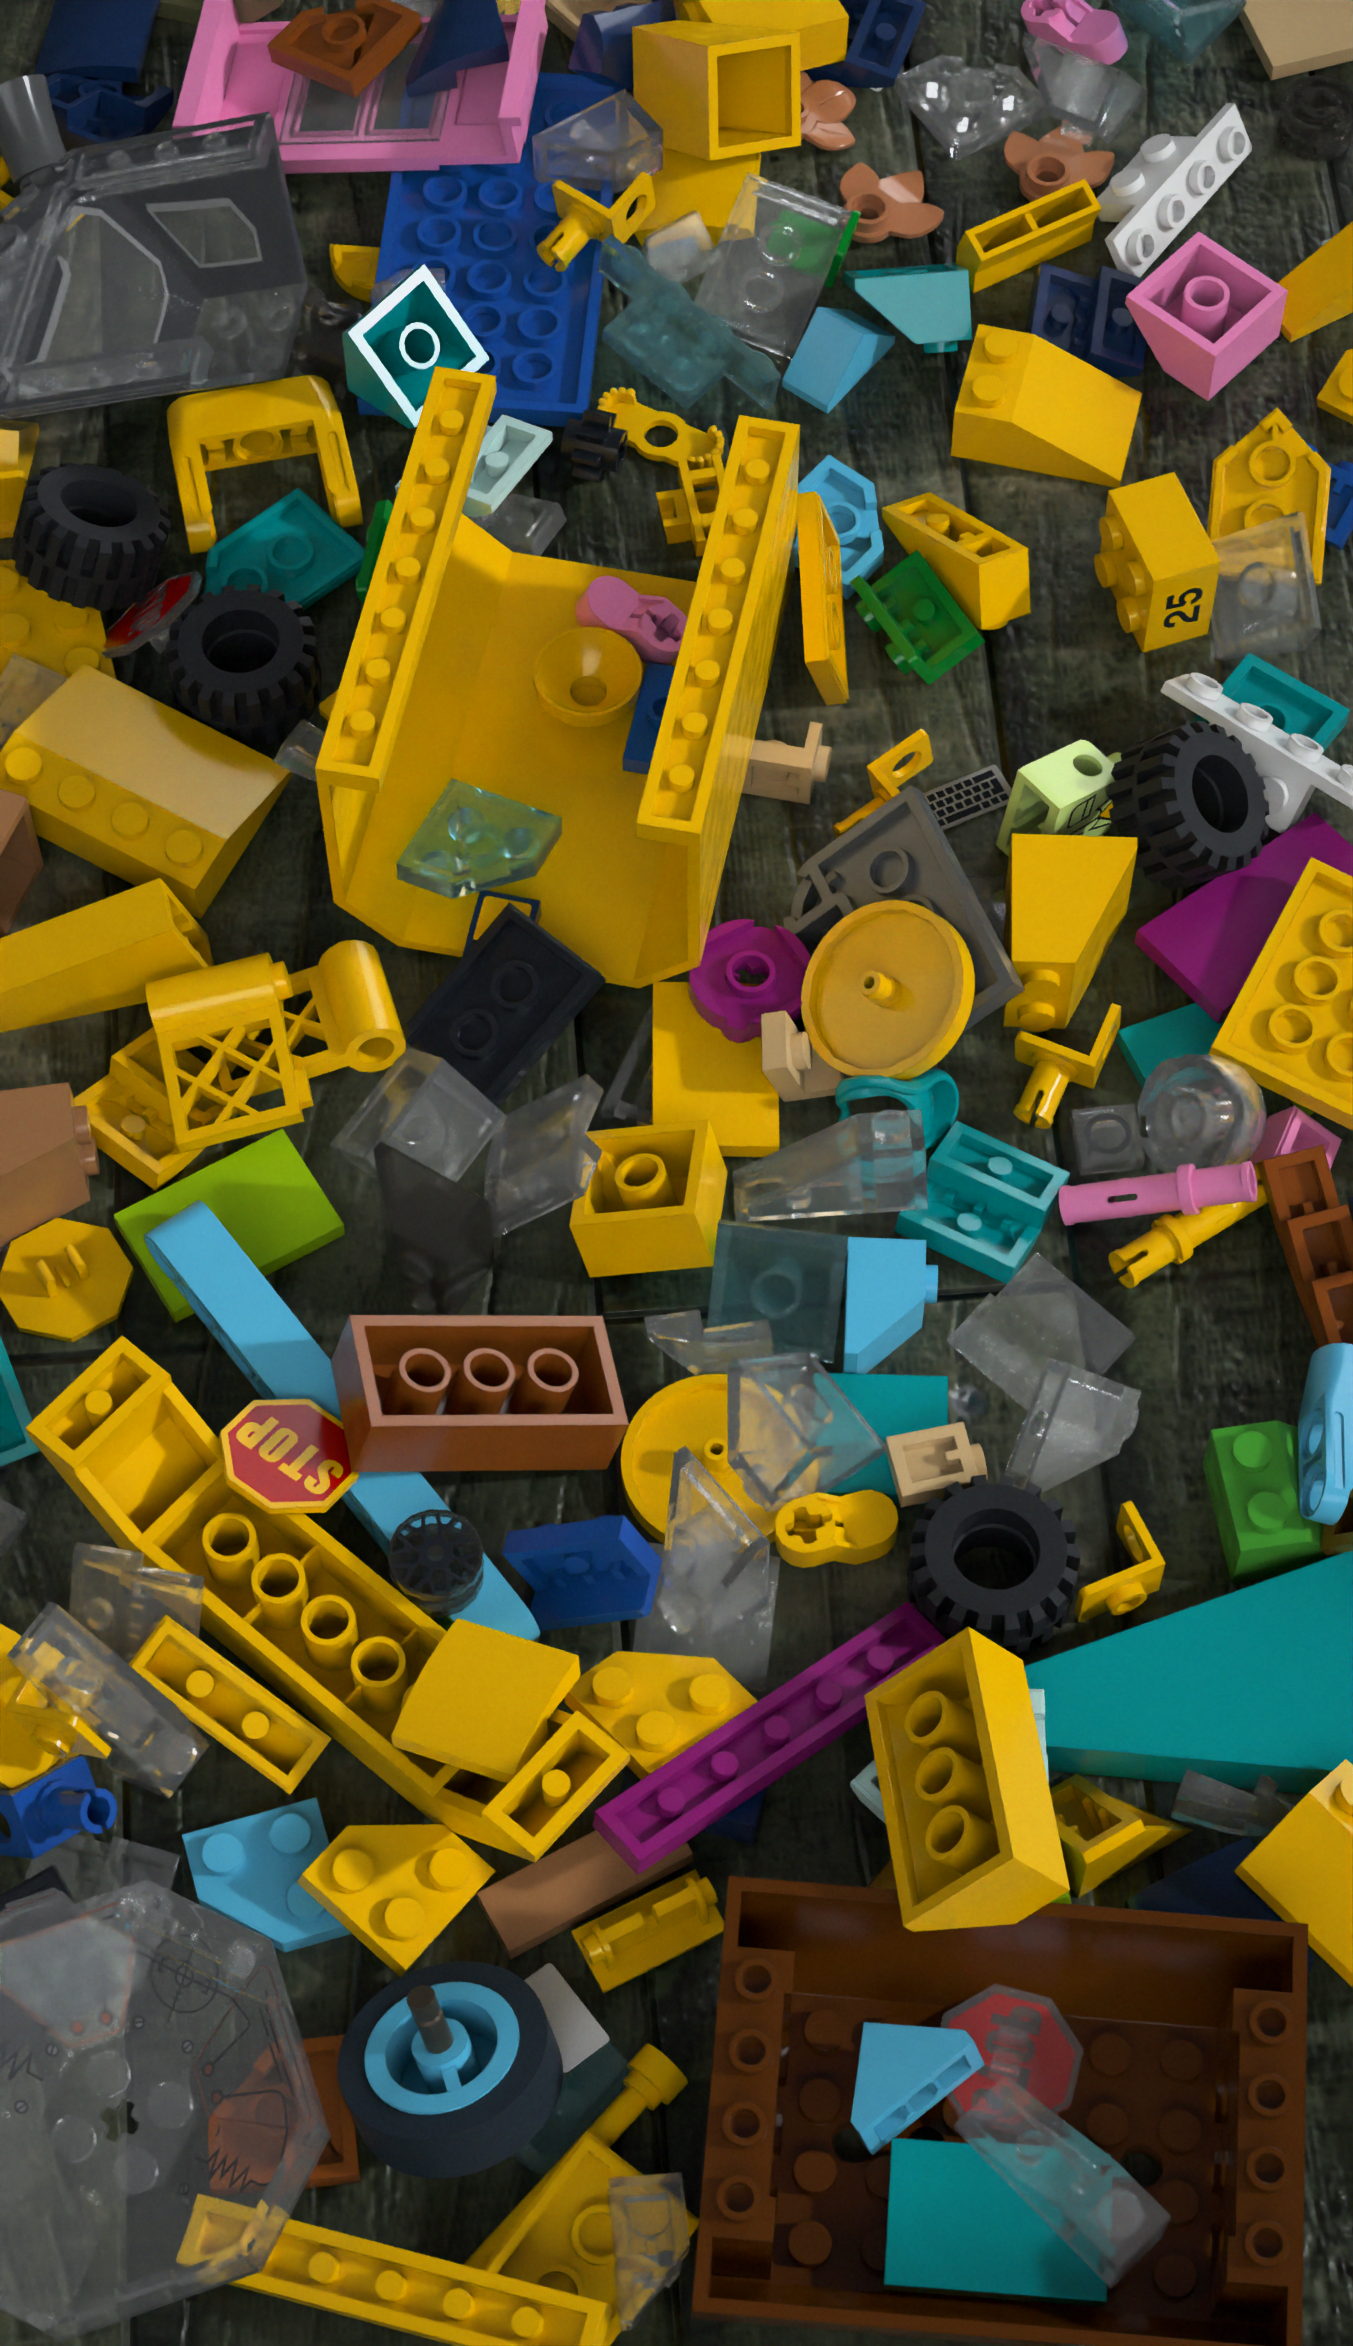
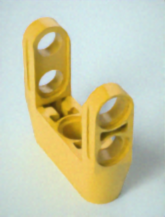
M303 375L190 394L178 398L167 409L169 443L190 554L207 552L217 541L205 472L317 453L331 518L342 528L363 525L360 498L342 416L329 383L322 377Z

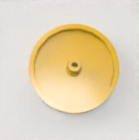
M885 900L865 905L845 916L820 941L809 961L802 984V1020L809 1041L815 1051L830 1066L850 1077L881 1075L907 1081L931 1069L955 1045L971 1013L975 992V974L967 945L958 931L947 920L923 906L908 901Z
M703 1374L679 1380L658 1391L642 1405L627 1428L621 1449L623 1491L633 1515L641 1526L655 1539L669 1548L700 1558L724 1559L739 1557L753 1553L774 1542L775 1520L779 1510L793 1499L809 1495L812 1479V1449L809 1436L800 1417L773 1390L756 1381L735 1375Z

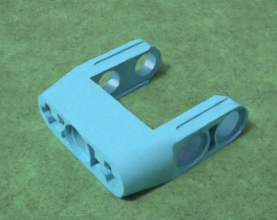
M1348 1343L1328 1344L1313 1352L1298 1418L1300 1514L1304 1519L1326 1525H1334L1338 1522L1348 1503L1350 1491L1353 1489V1344Z

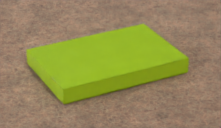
M283 1128L114 1214L117 1228L175 1323L195 1312L152 1257L146 1246L144 1234L196 1200H201L207 1205L264 1277L345 1235L343 1222Z

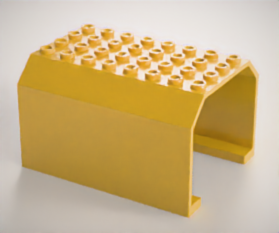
M435 366L315 765L333 902L399 947L462 957L480 889L541 901V917L538 925L599 971L605 978V983L642 988L653 984V981L658 982L700 967L795 571L800 424L743 415L738 416L697 582L512 552L466 517L462 510L496 396V376ZM602 576L617 577L626 582L640 595L666 597L687 617L678 657L669 664L675 666L648 775L623 771V754L637 701L628 713L616 721L596 727H577L552 717L541 705L534 687L533 666L538 652L547 641L557 634L581 627L575 615L576 603L590 583ZM641 661L642 667H643V677H642V682H643V678H644V674H645V670H646L647 664H646L645 662ZM583 685L575 689L571 697L580 705L593 706L603 701L606 693L598 686Z

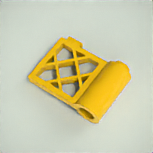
M360 940L338 942L322 954L317 966L289 974L293 996L310 990L313 996L299 1016L286 1011L283 1012L285 1027L289 1029L287 1037L290 1052L294 1051L305 1035L323 1040L328 1046V1050L306 1057L291 1054L294 1070L305 1067L308 1079L347 1066L360 1072L371 1073L393 1066L402 1058L406 1050L405 1037L379 954L373 945ZM318 1016H319V1019H320V1023L315 1022V1020L318 1018ZM263 1030L247 1033L235 1050L244 1055L247 1054L260 1059L269 1047L266 1044L255 1041ZM227 1060L217 1076L221 1091L233 1097L247 1076L233 1080L231 1073L237 1064ZM276 1061V1063L273 1065L271 1069L279 1073L278 1063ZM263 1079L251 1097L279 1089L280 1087Z
M265 952L145 984L147 1004L157 1035L176 1145L181 1153L304 1122L302 1109L312 1107L314 1104L305 1067L296 1070L293 1067L283 1017V999L293 997L284 961L273 963L270 954ZM271 1028L273 1042L258 1062L235 1050L247 1033ZM201 1045L213 1051L214 1054L196 1078L178 1068L175 1052ZM227 1060L250 1071V1074L233 1097L210 1085ZM276 1061L278 1063L279 1073L271 1069L273 1065L276 1063ZM263 1079L283 1089L286 1105L259 1112L246 1105V1103ZM181 1083L189 1087L184 1095ZM202 1095L225 1107L213 1124L189 1129L187 1115Z

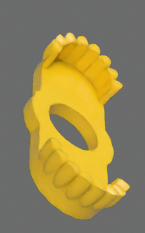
M620 387L618 390L611 388L609 392L603 393V398L599 399L598 410L617 414L614 427L627 430L628 445L635 448L646 459L657 462L664 461L675 467H678L677 460L687 459L689 471L712 468L711 455L720 453L722 456L724 437L722 436V431H717L715 425L710 426L707 433L691 427L676 414L665 411L658 412L638 403L635 390L632 388L627 391L624 387ZM655 426L670 427L678 435L676 441L666 447L652 446L646 441L644 436L650 428Z

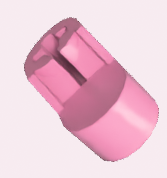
M1026 0L1021 7V16L1031 40L1038 45L1056 47L1077 66L1102 68L1118 61L1126 53L1128 48L1127 38L1119 17L1114 12L1093 9L1084 0Z
M602 576L590 583L578 599L575 607V615L581 627H599L623 636L634 646L641 661L646 664L649 661L669 665L678 657L687 617L666 597L640 595L621 579L612 576Z

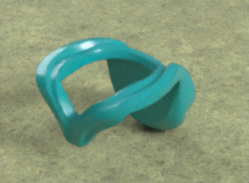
M929 1069L908 1082L881 1075H859L846 1079L843 1078L835 1089V1100L837 1107L841 1109L838 1126L841 1151L844 1158L852 1165L861 1168L890 1169L914 1159L924 1151L937 1145L947 1135L957 1116L959 1092L955 1081L948 1073L940 1069ZM874 1096H890L900 1100L905 1104L910 1114V1131L907 1137L892 1144H869L852 1140L850 1101Z

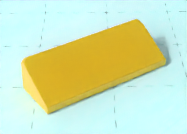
M168 1615L163 1617L124 1669L126 1673L288 1794L293 1792L332 1739Z

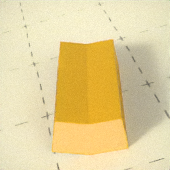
M1082 179L965 231L957 246L956 264L968 269L969 288L973 293L1034 267L1041 262H1045L1092 241L1094 221L1102 207L1086 179Z

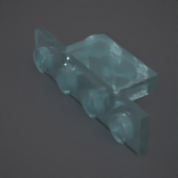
M609 235L602 242L597 271L634 300L604 328L602 341L686 410L695 404L723 376L731 380L764 409L768 410L774 404L781 375L767 355L761 351L752 350L733 334L729 325L722 318L716 315H709L691 300L683 286L674 280H667L652 268L637 248L631 245H624L613 235Z

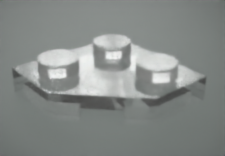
M941 54L896 76L895 92L955 161L1009 136L1012 131L1018 132L1047 117V99L1018 67L995 64L994 71L963 66V58Z

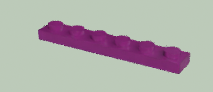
M907 1601L596 1810L593 1827L628 1866L639 1875L868 1718L864 1695L947 1640Z

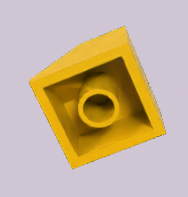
M709 1119L585 1132L569 1227L590 1278L714 1266L728 1171Z

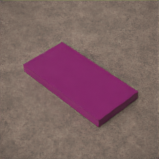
M1315 812L1263 846L1259 856L1251 859V864L1245 868L1213 879L1139 928L1134 943L1219 1024L1228 1016L1310 858L1313 857L1353 877V846Z

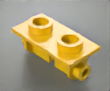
M695 1869L572 1930L571 1934L601 1991L605 1993L724 1933V1921L715 1906L718 1898L713 1886L707 1877L700 1879Z

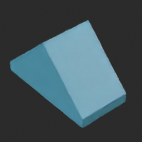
M817 307L782 379V387L828 414L895 344V336L849 309Z
M864 2022L851 2123L862 2143L872 2155L985 2065L974 2040L962 2029Z

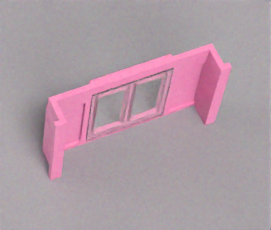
M204 0L172 124L174 134L193 133L273 117L285 174L440 170V165L520 163L523 144L526 143L548 30L544 10L546 0H521L518 14L500 15L508 43L509 61L455 71L458 88L408 97L405 80L431 17H420L423 30L356 98L272 62L267 45L291 21L240 23L233 0Z

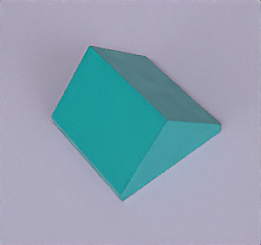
M425 264L414 269L342 334L348 390L408 429L415 428L418 425L435 366L476 372L490 359Z

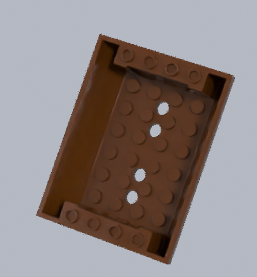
M728 1876L691 2310L692 2318L1002 2346H1302L1308 1924L1050 1902L1012 1925L912 1932L903 1927L898 1892L894 1889ZM996 1994L1046 2007L1075 2053L1065 2100L1062 2104L1015 2130L967 2117L953 2093L950 2092L895 2138L911 2139L917 2135H929L943 2142L1050 2150L1071 2147L1080 2152L1110 2154L1107 2293L1104 2307L883 2290L891 2141L874 2155L870 2154L867 2159L857 2163L843 2161L836 2155L832 2146V2141L839 2132L845 2129H854L851 2123V2114L864 2022L948 2028L951 2020ZM1023 2007L1013 2009L1010 2018L992 2014L990 2020L992 2025L1034 2036H1039L1042 2023L1041 2016L1037 2011ZM1022 2018L1028 2019L1030 2023L1022 2022L1020 2020ZM998 2031L991 2032L986 2037L985 2049L993 2056L1020 2063H1027L1034 2057L1035 2046L1028 2039ZM993 2042H999L1014 2047L1022 2048L1027 2050V2052L1024 2053L994 2045ZM982 2066L978 2070L977 2075L1016 2085L1014 2092L1025 2095L1030 2070L1020 2068L1019 2074ZM980 2089L972 2096L971 2107L978 2114L985 2115L987 2105L979 2102V2100L988 2101L995 2115L1001 2120L1015 2121L1020 2116L1021 2103L1015 2097H1007L1005 2106L1014 2109L1009 2111L1003 2108L997 2095L992 2091ZM1133 2153L1146 2154L1157 2163L1160 2170V2179L1150 2187L1140 2188L1133 2186L1123 2177L1120 2162L1123 2158Z

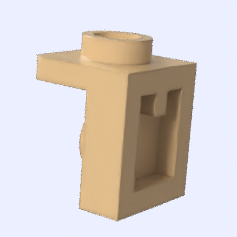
M810 722L804 748L790 746L777 740L761 741L754 739L742 793L810 805L815 781L826 782L831 760L832 747L822 745L823 723Z
M786 1010L761 1014L762 1071L783 1102L835 1095V1089L844 1078V1073L830 1066L819 1056L809 1041L808 1034L798 1030Z
M964 1422L886 1437L885 1452L901 1508L929 1502L933 1497L939 1500L944 1499L945 1487L957 1481L963 1489L970 1488L971 1476L986 1474V1479L988 1480L987 1466L982 1447L979 1443L970 1445Z

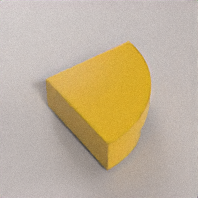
M330 244L331 269L337 283L350 295L372 303L380 247Z

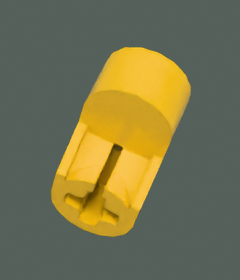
M874 1490L857 1491L844 1496L815 1492L795 1498L786 1503L777 1513L775 1520L776 1549L782 1559L790 1565L800 1568L815 1567L832 1561L858 1565L878 1559L887 1554L895 1545L898 1536L899 1520L897 1508L889 1497L882 1492Z

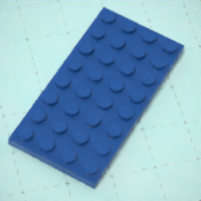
M408 65L407 75L412 65ZM539 72L526 143L523 144L520 163L440 165V170L392 171L371 308L414 269L425 264L490 358L476 373L496 376L497 392L488 420L491 423H496L503 414L532 425L566 427L571 417L583 420L584 410H589L608 246L597 239H590L569 263V267L564 272L555 270L558 259L550 267L541 259L537 252L538 244L544 241L562 220L557 214L552 185L557 179L608 209L613 206L626 92L616 87L600 85L582 75ZM405 83L398 130L429 129L436 92L408 97ZM357 396L359 415L388 416Z

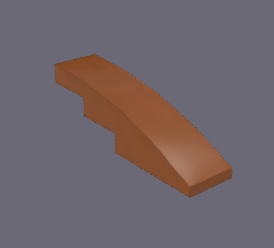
M1319 1145L1256 1163L1280 1243L1318 1348L1332 1343L1353 1344V1221L1348 1204L1340 1206L1324 1146Z

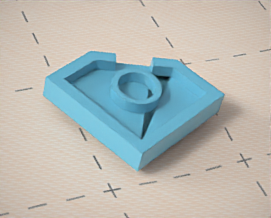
M828 454L798 484V493L816 491L822 498L840 539L843 598L847 600L856 591L850 581L859 574L866 581L883 564L884 545L882 532L879 529L874 483ZM796 526L795 566L800 569L798 531Z
M317 1797L182 1834L197 1897L202 1909L223 1920L228 1918L258 1934L262 1941L284 1953L352 1934L297 1883L301 1874L329 1846Z

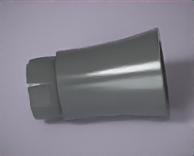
M42 74L22 76L0 84V153L14 186L19 187L24 203L71 163L62 142L52 109L47 78Z

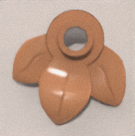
M800 71L801 142L805 139L818 148L828 151H837L853 146L855 143L854 136L842 121L850 115L855 107L856 97L854 93L836 81L819 80L813 83L805 71Z
M1066 123L1052 130L1038 141L1024 133L1012 131L1004 147L1005 161L1020 176V191L1031 202L1082 179H1086L1091 189L1098 187L1110 176L1115 159V154L1109 151L1084 152L1079 135L1071 123Z
M859 162L845 173L840 182L839 191L845 203L840 212V227L843 232L853 209L861 212L852 239L854 241L876 243L886 239L888 236L905 239L921 237L932 232L944 218V211L931 204L922 203L924 181L922 172L919 170L879 179L869 166Z

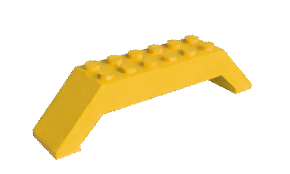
M123 1335L25 1427L28 1436L145 1579L434 1824H445L454 1833L536 1863L631 1760L628 1751L578 1710L570 1714L555 1709L547 1720L549 1740L508 1784L394 1747L391 1735L399 1715L422 1669L447 1631L304 1513L268 1514L228 1486L225 1481L219 1439L172 1383L171 1375Z

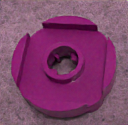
M749 919L725 922L708 932L700 967L689 970L688 993L690 1000L699 1015L710 1025L720 1029L723 1036L728 1040L738 1043L748 1042L754 1037H762L761 1014L786 1010L794 1023L801 1017L802 984L811 957L800 939L783 927L774 924V931L765 927H754V920ZM746 969L751 975L762 973L766 979H762L759 986L748 987L739 983L740 975L738 972Z

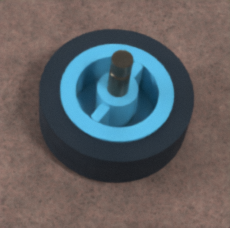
M455 1961L431 1965L411 1972L392 1982L371 1998L359 2011L346 2031L339 2051L337 2074L340 2090L360 2136L369 2150L379 2160L405 2174L423 2178L443 2179L469 2175L485 2170L509 2158L524 2147L541 2130L555 2108L562 2086L563 2063L560 2049L541 2001L524 1980L496 1965L474 1961Z

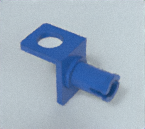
M72 1756L16 1790L0 1789V1812L6 1818L11 1832V1838H9L0 1831V1855L35 1859L81 1831L100 1834L103 1833L101 1827H104V1829L112 1827L117 1815L116 1800L108 1790L96 1788L85 1757Z

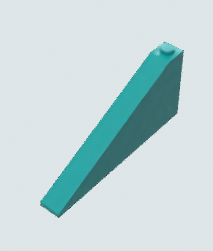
M1353 1551L1341 1553L1024 1666L1028 1688L1044 1689L1048 1771L1307 1794L1345 1759L1353 1765Z

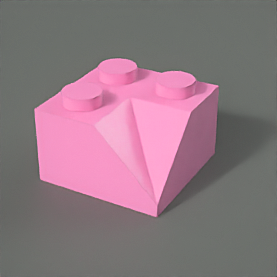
M1198 231L1126 296L1125 304L1163 371L1209 401L1279 336L1288 290Z

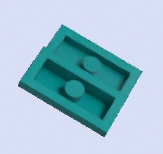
M956 1121L931 1156L926 1176L899 1213L894 1232L909 1239L926 1240V1247L1010 1285L1059 1200L1060 1186L1067 1184L1070 1173Z

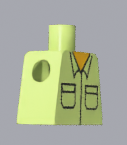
M1080 739L1018 769L996 845L1009 857L1012 833L1103 836L1111 826L1109 809L1113 808L1112 800L1108 797V786L1116 782L1111 772L1115 763L1122 761V753L1115 752L1106 757L1091 742Z

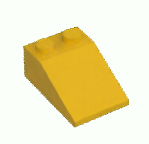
M978 324L954 411L951 456L1119 488L1141 404L1142 393L1035 334Z

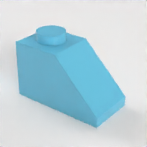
M848 1237L843 1373L867 1374L922 1328L924 1304H937L938 1265L926 1264V1240Z

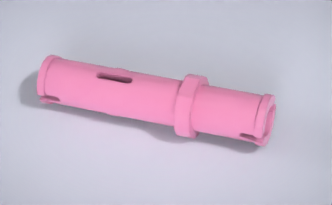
M1251 1161L1236 1165L1196 1169L1192 1163L1182 1164L1177 1167L1176 1172L1120 1178L1076 1186L1064 1185L1060 1186L1059 1208L1062 1220L1066 1226L1080 1222L1130 1218L1182 1210L1185 1216L1198 1215L1202 1207L1244 1201L1249 1203L1256 1202L1257 1180ZM1137 1195L1136 1200L1116 1201V1196Z

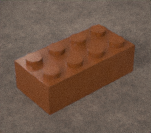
M349 1315L331 1359L352 1472L607 1470L629 1426L603 1316Z

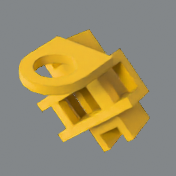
M720 453L711 455L712 468L689 471L687 459L677 460L680 489L656 492L668 545L693 541L696 557L704 555L706 539H708L725 472ZM710 486L715 487V489L694 492V489Z

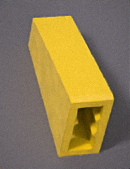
M157 878L0 938V1033L146 1003V983L214 966L208 935L161 878Z

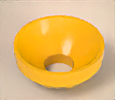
M579 627L559 633L545 643L534 661L533 682L541 705L552 717L573 726L596 727L618 720L634 706L641 691L643 667L640 656L628 640L611 630L599 627ZM583 685L598 686L606 693L604 700L593 706L580 705L572 699L571 695L575 689Z

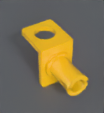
M644 171L641 172L610 209L557 179L552 185L557 214L562 220L546 239L538 244L537 252L541 259L550 267L558 259L555 270L559 272H564L569 267V263L590 239H597L618 252L656 206L651 175ZM638 196H640L639 204L635 212L628 220H626V216L631 204Z
M919 729L867 766L872 793L875 798L840 823L837 822L832 826L837 838L899 794L900 791L897 787L933 762L929 735L923 729ZM915 752L913 758L904 767L893 771L895 765L904 756Z
M1111 1004L1089 1056L1030 1033L1018 1031L1015 1038V1059L1034 1067L1020 1101L1013 1110L1014 1115L1026 1124H1030L1034 1111L1040 1102L1035 1112V1116L1038 1117L1035 1127L1049 1129L1052 1126L1053 1117L1068 1082H1075L1094 1089L1120 1028V1005Z

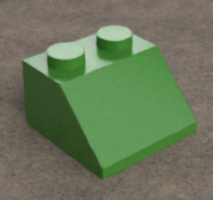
M1274 1420L1211 1430L1203 1460V1468L1231 1583L1277 1577L1339 1555L1327 1556L1320 1550L1324 1524L1304 1519L1300 1514L1298 1427Z

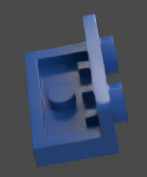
M603 1515L592 1520L565 1524H542L537 1528L507 1532L502 1555L535 1590L530 1612L540 1631L645 1618L651 1613L662 1559L624 1515Z

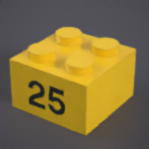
M1175 472L1109 490L1105 517H1101L1099 520V530L1102 539L1100 553L1094 556V566L1102 587H1110L1117 600V614L1123 630L1126 633L1133 632L1143 653L1208 634L1221 560Z

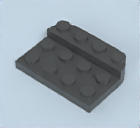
M908 786L817 852L796 872L803 879L793 898L791 917H784L783 922L784 928L792 932L804 944L810 957H812L820 941L829 930L851 912L865 905L885 900L908 901L923 906L947 920L961 935L970 952L975 974V992L971 1013L962 1033L1025 990L923 792L914 786Z

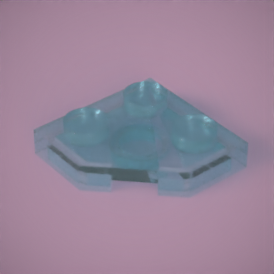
M452 778L397 861V879L455 899L534 877L562 835V817Z

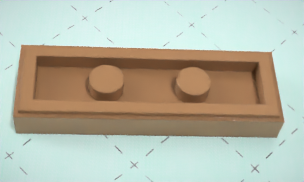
M595 1830L545 1856L536 1863H532L477 1892V1900L511 1960L693 1862V1852L688 1843L685 1842L637 1875L598 1831Z

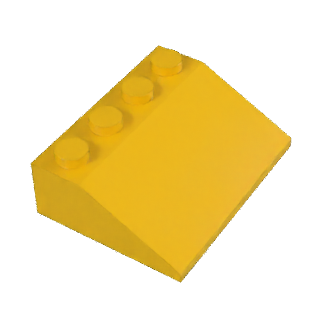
M85 663L13 732L0 752V789L27 797L36 835L135 886L161 878L188 912L200 920L293 775L291 768Z

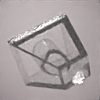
M1025 32L1021 42L1048 115L1063 125L1060 135L1090 147L1093 138L1110 144L1141 103L1146 90L1125 71Z
M811 1351L735 1358L728 1366V1463L741 1478L743 1489L748 1497L756 1504L762 1506L766 1512L778 1511L795 1498L815 1492L826 1493L878 1459L885 1452L884 1442Z
M684 1446L674 1453L662 1561V1600L659 1601V1606L666 1621L679 1635H684L688 1632L701 1649L704 1650L768 1606L770 1542L691 1451Z

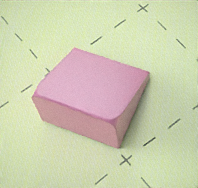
M1294 1105L1267 1118L1249 1161L1252 1162L1254 1167L1256 1163L1263 1159L1267 1160L1323 1145L1331 1169L1342 1139Z

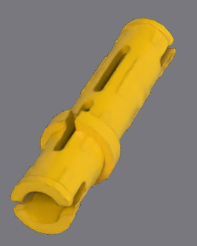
M1257 1164L1254 1166L1257 1180L1256 1202L1248 1203L1244 1201L1202 1207L1198 1215L1185 1216L1182 1211L1174 1216L1169 1214L1162 1215L1154 1220L1151 1225L1152 1230L1121 1249H1116L1109 1253V1264L1114 1274L1127 1267L1128 1273L1121 1276L1119 1281L1125 1287L1131 1289L1171 1262L1178 1265L1191 1258L1194 1252L1193 1248L1268 1203Z

